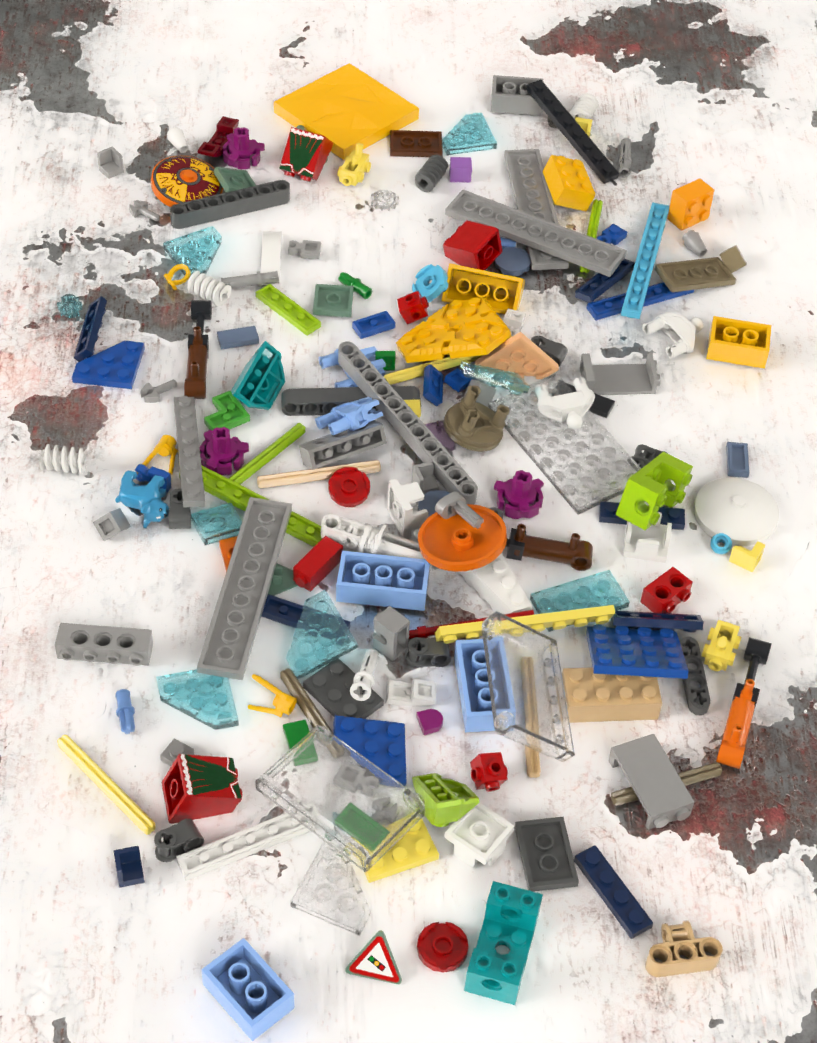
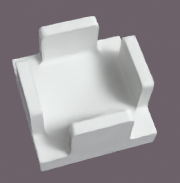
M397 479L389 480L387 510L401 537L407 539L411 537L412 530L422 526L428 518L427 509L417 511L411 506V503L424 500V494L417 482H408L400 485Z
M658 512L660 518L656 525H651L647 530L627 521L623 557L666 563L672 523H667V525L660 524L662 517L660 512Z
M479 803L448 828L445 832V838L454 844L453 854L472 868L477 864V860L484 865L488 863L492 866L504 852L506 841L513 833L515 825Z

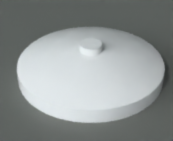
M721 478L709 482L698 492L694 504V516L698 525L709 536L713 537L716 534L724 533L731 538L733 546L755 545L757 541L763 542L774 533L779 521V507L773 496L760 485L740 478Z

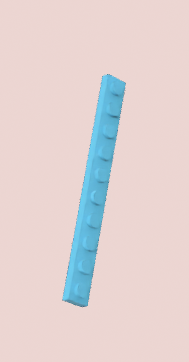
M652 202L621 316L640 319L669 213V205Z

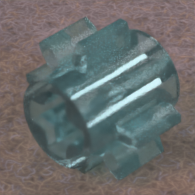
M66 294L61 297V302H57V307L61 316L74 318L79 315L78 310H82V302L79 301V297L73 294Z

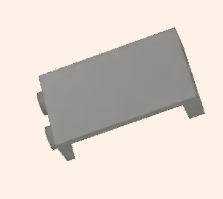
M648 352L646 364L592 365L590 353L582 354L581 377L585 378L588 388L595 394H655L657 386H660V374L656 372L657 361L653 359L652 352Z
M654 733L611 747L608 761L612 768L621 767L648 814L645 825L647 830L655 827L662 828L669 822L675 820L682 821L691 815L694 800Z

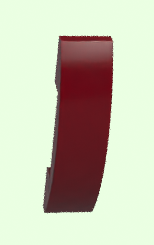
M223 116L217 123V131L209 142H203L197 150L198 154L211 157L221 156L223 154V145L228 141L227 135L234 133V129L238 127L239 120Z

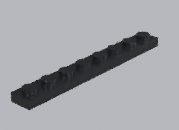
M542 80L527 84L526 90L599 179L604 184L617 179L619 172Z

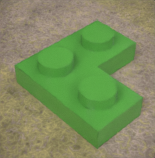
M231 391L213 397L212 403L219 412L204 417L205 425L212 431L216 427H226L230 430L250 421L249 413L237 398L232 395Z

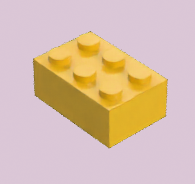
M551 155L542 172L554 204L587 212L596 194L583 162L578 159L573 160L564 156Z
M713 316L706 359L765 368L770 349L771 325Z

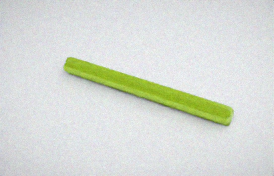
M597 199L593 201L587 236L595 239L603 204L602 200ZM580 266L581 273H588L590 269Z
M297 423L228 479L241 485L306 432V427L301 423Z

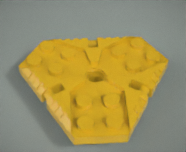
M472 298L465 301L454 300L450 304H446L442 309L440 308L433 315L429 316L426 322L422 321L415 328L411 329L410 332L408 331L396 342V345L406 363L442 360L445 355H450V359L488 355L512 336L510 329L485 298Z

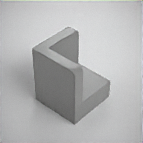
M113 146L97 153L99 170L108 179L124 173L122 154Z
M471 379L469 386L476 385L481 389L476 402L489 408L497 389L481 381Z
M432 461L413 465L412 483L417 482L423 494L439 490V486L433 476L434 464Z
M120 508L107 513L93 522L104 541L131 527Z

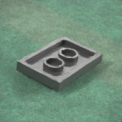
M336 658L303 681V688L334 717L337 715L366 719L384 706V700L373 689H371L370 697L365 701H358L351 696L350 688L354 683L355 673L339 658Z
M564 817L515 822L514 828L528 891L535 892L578 887L579 880Z

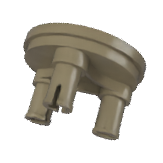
M470 385L465 397L446 412L443 421L444 428L448 436L458 445L472 451H490L499 445L503 437L505 420L510 410L505 405H499L496 412H494L487 406L477 403L476 400L481 393V389L476 385Z

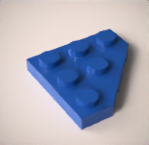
M123 341L76 363L72 382L132 389L144 353V343Z
M335 715L333 720V741L340 747L343 746L351 753L350 757L363 770L367 769L379 780L380 786L405 789L407 784L405 723Z

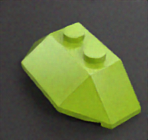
M437 773L412 777L420 811L436 827H445L450 822L458 821L480 803L479 797L467 785L458 781L442 778Z

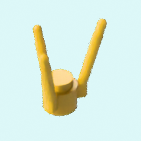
M163 435L154 450L142 464L147 466L157 453L164 457L171 455L169 473L172 475L175 456L178 452L175 448L177 443L175 438L170 435Z
M252 675L254 680L276 694L273 701L276 709L248 705V709L274 714L282 717L284 713L290 715L295 708L297 698L281 691L259 675Z

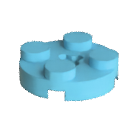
M431 264L425 266L417 273L415 277L417 280L412 285V291H419L422 297H426L428 303L432 302L433 299L448 289L449 283L447 282L448 276L446 271L439 265L433 266Z

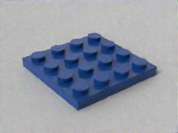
M599 624L587 626L586 636L594 674L688 679L689 670L677 631L668 628L651 630L647 627L629 629L625 626H616L612 628Z

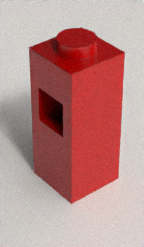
M325 536L293 567V580L299 587L311 592L340 563L343 545Z

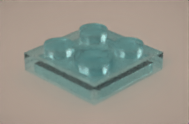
M232 503L222 504L191 514V520L204 545L236 537L239 534L242 521Z

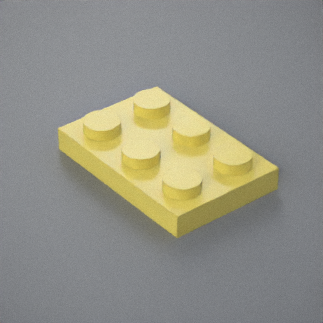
M420 814L382 826L389 832V836L374 854L351 838L352 846L369 883L439 859V853Z

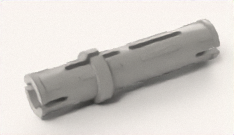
M629 138L621 140L620 158L618 160L621 177H628L630 175V167L632 166V142Z
M278 271L268 273L257 272V274L221 278V282L228 283L225 286L230 285L231 288L255 285L262 287L263 284L279 283Z

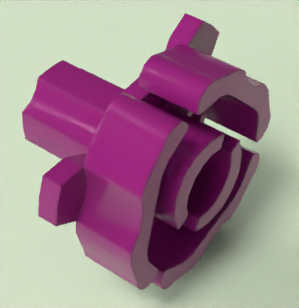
M237 127L234 129V133L227 135L228 141L223 145V161L228 166H233L240 170L250 169V155L255 154L252 156V166H257L260 162V151H265V144L258 143L254 139L250 140L249 130L245 127Z
M216 427L213 431L208 430L203 433L205 441L200 446L202 466L220 475H231L232 459L238 456L234 460V470L238 471L244 464V453L249 452V444L247 442H241L238 437L230 438V430L226 427Z
M519 470L516 471L513 479L505 482L496 481L494 490L498 491L496 502L498 509L504 510L505 501L503 498L505 497L509 501L508 504H505L504 515L506 517L529 519L538 515L544 498L541 488L544 486L542 480L539 478L532 480L533 477L530 472Z

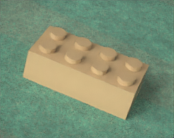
M592 667L563 668L560 688L566 723L658 720L662 700L657 677L594 674Z

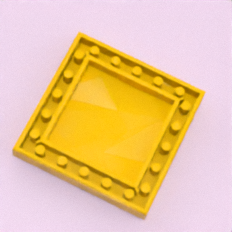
M350 63L274 101V113L294 127L303 125L306 131L328 138L333 142L331 152L342 160H345L356 149V143L363 144V149L390 135V130H399L419 119V108Z

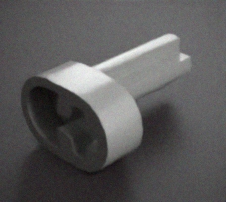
M452 492L444 496L435 506V511L444 519L459 514L473 528L476 527L477 529L484 522V519L466 504L465 498L458 492Z

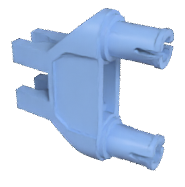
M375 346L360 349L379 373L384 376L385 370L383 367H386V363L383 359L375 360V351H377ZM339 348L334 353L319 357V364L322 369L339 365ZM347 373L346 375L349 379L335 382V388L358 386Z
M365 397L333 407L330 413L315 418L318 429L321 430L328 427L330 433L334 436L348 429L350 431L360 429L369 422L383 416V413L372 408L379 405L377 399L372 400L371 397Z

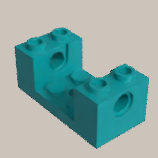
M495 881L492 882L484 921L476 949H473L467 970L465 992L511 1005L516 1004L543 894ZM504 945L508 947L510 952L499 954L495 948Z

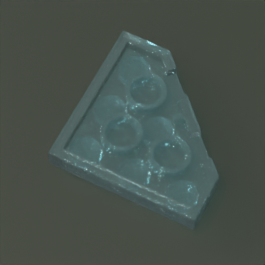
M473 113L465 115L442 139V146L446 155L497 149V142L483 114Z
M214 226L164 242L163 249L176 265L185 264L188 266L191 272L190 276L195 271H200V274H207L222 243V236ZM181 270V272H182V273L184 274V276H185V275H186V271H185V270Z
M461 361L460 370L464 373L465 377L478 378L486 381L487 385L508 389L510 393L515 395H521V393L528 394L530 386L518 373Z
M326 589L305 600L300 621H298L293 635L291 648L286 656V660L298 680L358 648L357 642Z
M197 669L156 677L160 701L214 730L239 726L229 678L197 673Z

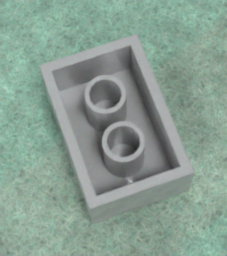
M493 75L491 112L531 116L541 115L542 108L526 88L527 84L538 80L544 82V79Z

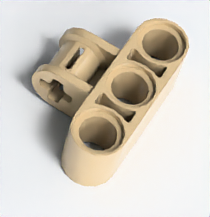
M683 921L682 924L677 925L664 923L661 926L663 943L655 944L650 948L645 963L647 972L654 977L710 971L717 967L723 948L721 943L713 937L695 939L689 921ZM704 952H709V953H711L713 956H709V955H707V954L704 953ZM679 955H684L688 959H683ZM655 958L661 959V960L663 961V963H659V962L655 961L654 959H655Z

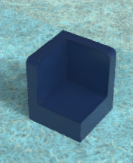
M139 846L113 850L119 888L145 883Z

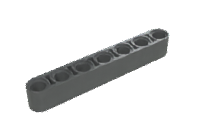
M277 180L175 204L170 208L171 226L175 229H183L287 204L290 201V184L286 180Z
M392 386L403 400L420 399L421 407L420 390L417 387ZM359 387L286 389L281 394L282 412L287 416L325 415L330 413L333 407L367 396Z

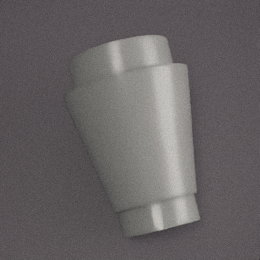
M690 230L683 236V244L698 255V257H702L707 253L708 250L698 232Z

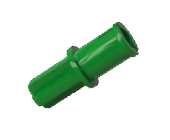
M346 272L340 273L338 280L346 286H354L353 292L361 295L364 299H368L371 296L372 289L364 285L359 278L355 279Z

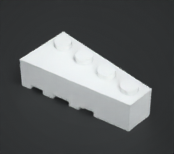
M502 553L494 561L481 568L456 572L465 578V582L470 587L473 586L483 601H487L490 604L491 610L497 616L532 610L529 599Z

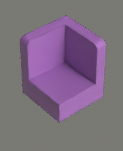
M450 157V182H471V157Z

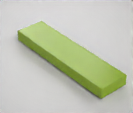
M271 284L256 291V298L305 335H309L321 327V321Z

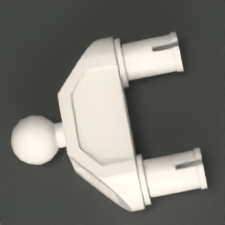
M665 312L657 315L655 320L644 323L642 328L646 335H650L658 330L663 331L675 343L666 347L667 356L673 358L682 353L689 354L693 352L695 332L702 330L703 321L698 317H693L689 321L683 315Z
M580 377L582 383H580L579 378L573 381L577 391L551 397L544 384H541L543 391L540 385L534 389L538 398L537 406L539 411L548 418L560 422L567 421V425L571 429L580 428L583 423L582 416L593 404L595 394L588 388L584 377Z

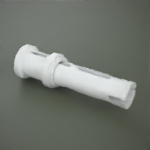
M368 649L365 652L361 669L355 674L354 683L350 688L351 696L358 701H365L371 695V688L375 681L373 674L379 659V653L375 649Z

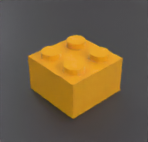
M699 178L673 190L667 219L681 231L705 221L710 215L714 189Z

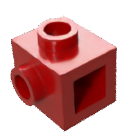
M419 291L397 299L399 312L407 325L428 316V301L425 296H421Z
M501 752L482 753L470 762L471 778L475 782L476 790L496 791L500 789V785L508 780V771L504 765Z

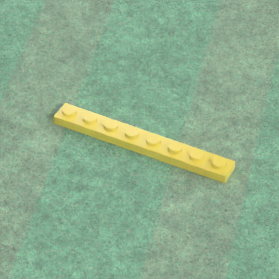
M614 605L439 626L435 632L436 642L444 641L445 644L462 638H466V640L479 639V636L488 635V638H495L501 636L502 633L518 635L525 630H531V632L536 633L549 627H553V630L563 629L566 625L573 624L575 627H582L589 622L605 624L615 614Z

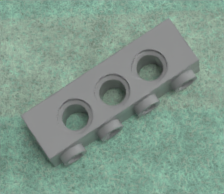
M373 420L355 431L348 429L334 436L329 434L299 445L303 465L314 470L384 445L387 441L383 424Z
M60 623L55 641L57 659L108 662L111 664L121 663L135 666H149L153 648L152 630Z

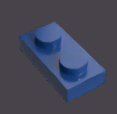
M387 311L353 321L352 328L360 339L394 329L396 322Z
M429 364L424 368L423 396L426 400L438 406L443 402L444 375Z

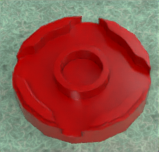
M343 467L336 470L331 479H329V495L338 505L344 507L358 506L368 498L370 480L363 471L361 472L357 468Z
M434 922L426 926L420 933L417 943V952L422 963L429 969L442 973L454 971L462 966L467 958L469 948L466 934L460 927L450 922H446V924Z

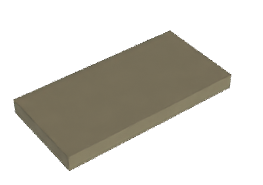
M719 257L656 264L654 268L671 292L735 285L737 280Z

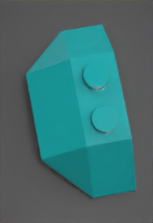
M264 341L241 372L231 390L232 395L249 408L269 410L285 383L281 353Z

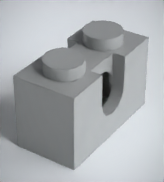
M389 606L384 611L378 612L374 617L373 647L393 662L408 649L410 620Z

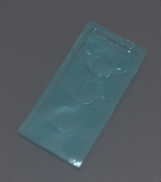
M610 570L530 594V601L538 614L614 605L615 611L628 608L630 603ZM553 627L547 628L548 632L554 631Z

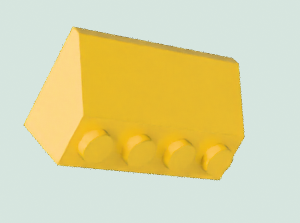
M449 263L447 272L449 286L443 292L441 301L451 303L454 300L465 301L472 298H485L496 313L505 314L507 309L518 311L525 285L524 279Z

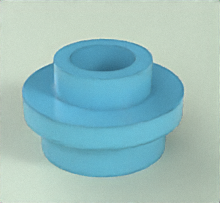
M724 533L716 534L711 539V549L717 554H726L732 548V540ZM722 542L725 546L719 547L717 544Z

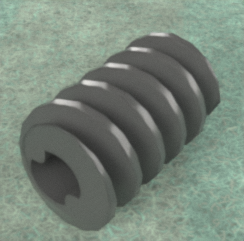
M431 156L416 174L415 183L421 191L431 192L445 175L448 163L442 156Z

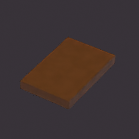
M390 130V156L431 157L439 155L443 157L441 131Z

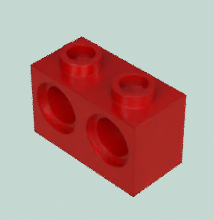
M673 566L643 588L640 602L653 613H671L680 602H685L692 594L691 587L693 581Z

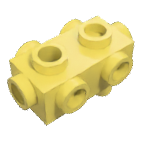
M356 143V149L345 158L344 164L338 169L337 176L339 177V182H342L345 186H356L358 182L362 183L364 173L370 171L371 162H369V154L362 153L363 144Z
M718 620L716 628L711 627L707 640L711 641L710 645L705 644L701 657H705L704 664L708 665L711 670L726 671L728 665H733L736 653L732 651L733 648L738 650L742 638L738 636L740 626Z

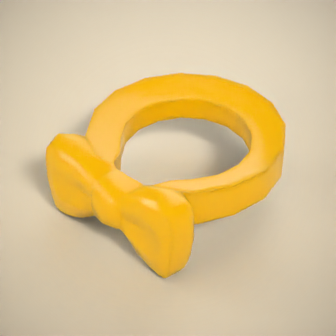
M178 264L172 267L168 274H164V277L168 284L174 290H177L176 285L185 283L189 279L191 272L185 264ZM176 271H186V275L182 279L171 280Z

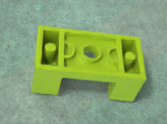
M662 452L628 479L615 515L644 530H647L651 525H656L660 518L658 513L659 507L661 508L663 505L673 508L677 503L681 504L686 495L684 489L692 479L693 475L690 473L693 466L666 452Z

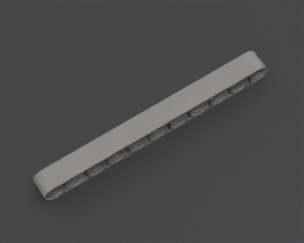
M342 342L338 350L339 365L367 397L379 401V405L375 407L382 411L386 420L422 462H433V474L449 493L458 492L465 498L466 504L474 505L478 491L476 483L353 342Z

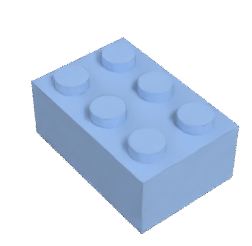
M244 938L201 969L203 985L252 1041L294 1009V993Z

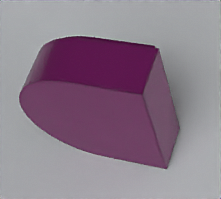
M427 709L416 713V718L423 735L438 732L442 728L443 716L438 710Z

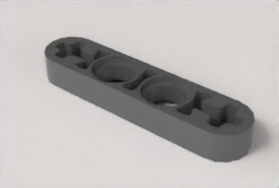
M683 637L680 639V644L686 664L693 663L697 666V669L694 670L688 668V679H683L687 705L693 714L704 715L709 710L710 695L699 644L692 637ZM684 646H688V648L691 649L690 655H688L687 647ZM692 681H696L700 683L702 687L693 688L689 683ZM697 696H700L699 702L703 706H699V704L696 702Z

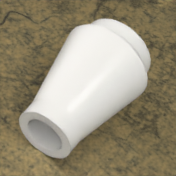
M178 127L171 128L167 133L168 141L180 153L187 152L189 146L187 145L183 130Z

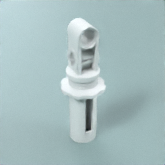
M327 514L322 518L321 538L323 539L327 536L343 545L346 549H352L361 553L424 559L418 542L387 533V524H383L381 529L377 530L372 525L361 524L358 521L349 520L336 514Z

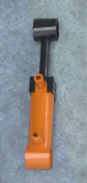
M751 637L748 639L743 659L749 660L750 663L744 684L737 683L716 759V762L737 769L740 768L760 689L754 687L758 665H766L772 643Z

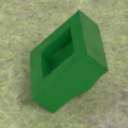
M375 351V360L383 359L386 363V367H383L385 371H395V351Z

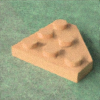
M522 332L517 333L502 343L488 355H483L475 360V367L487 377L508 375V378L524 379V376H535V379H545L559 370V364Z

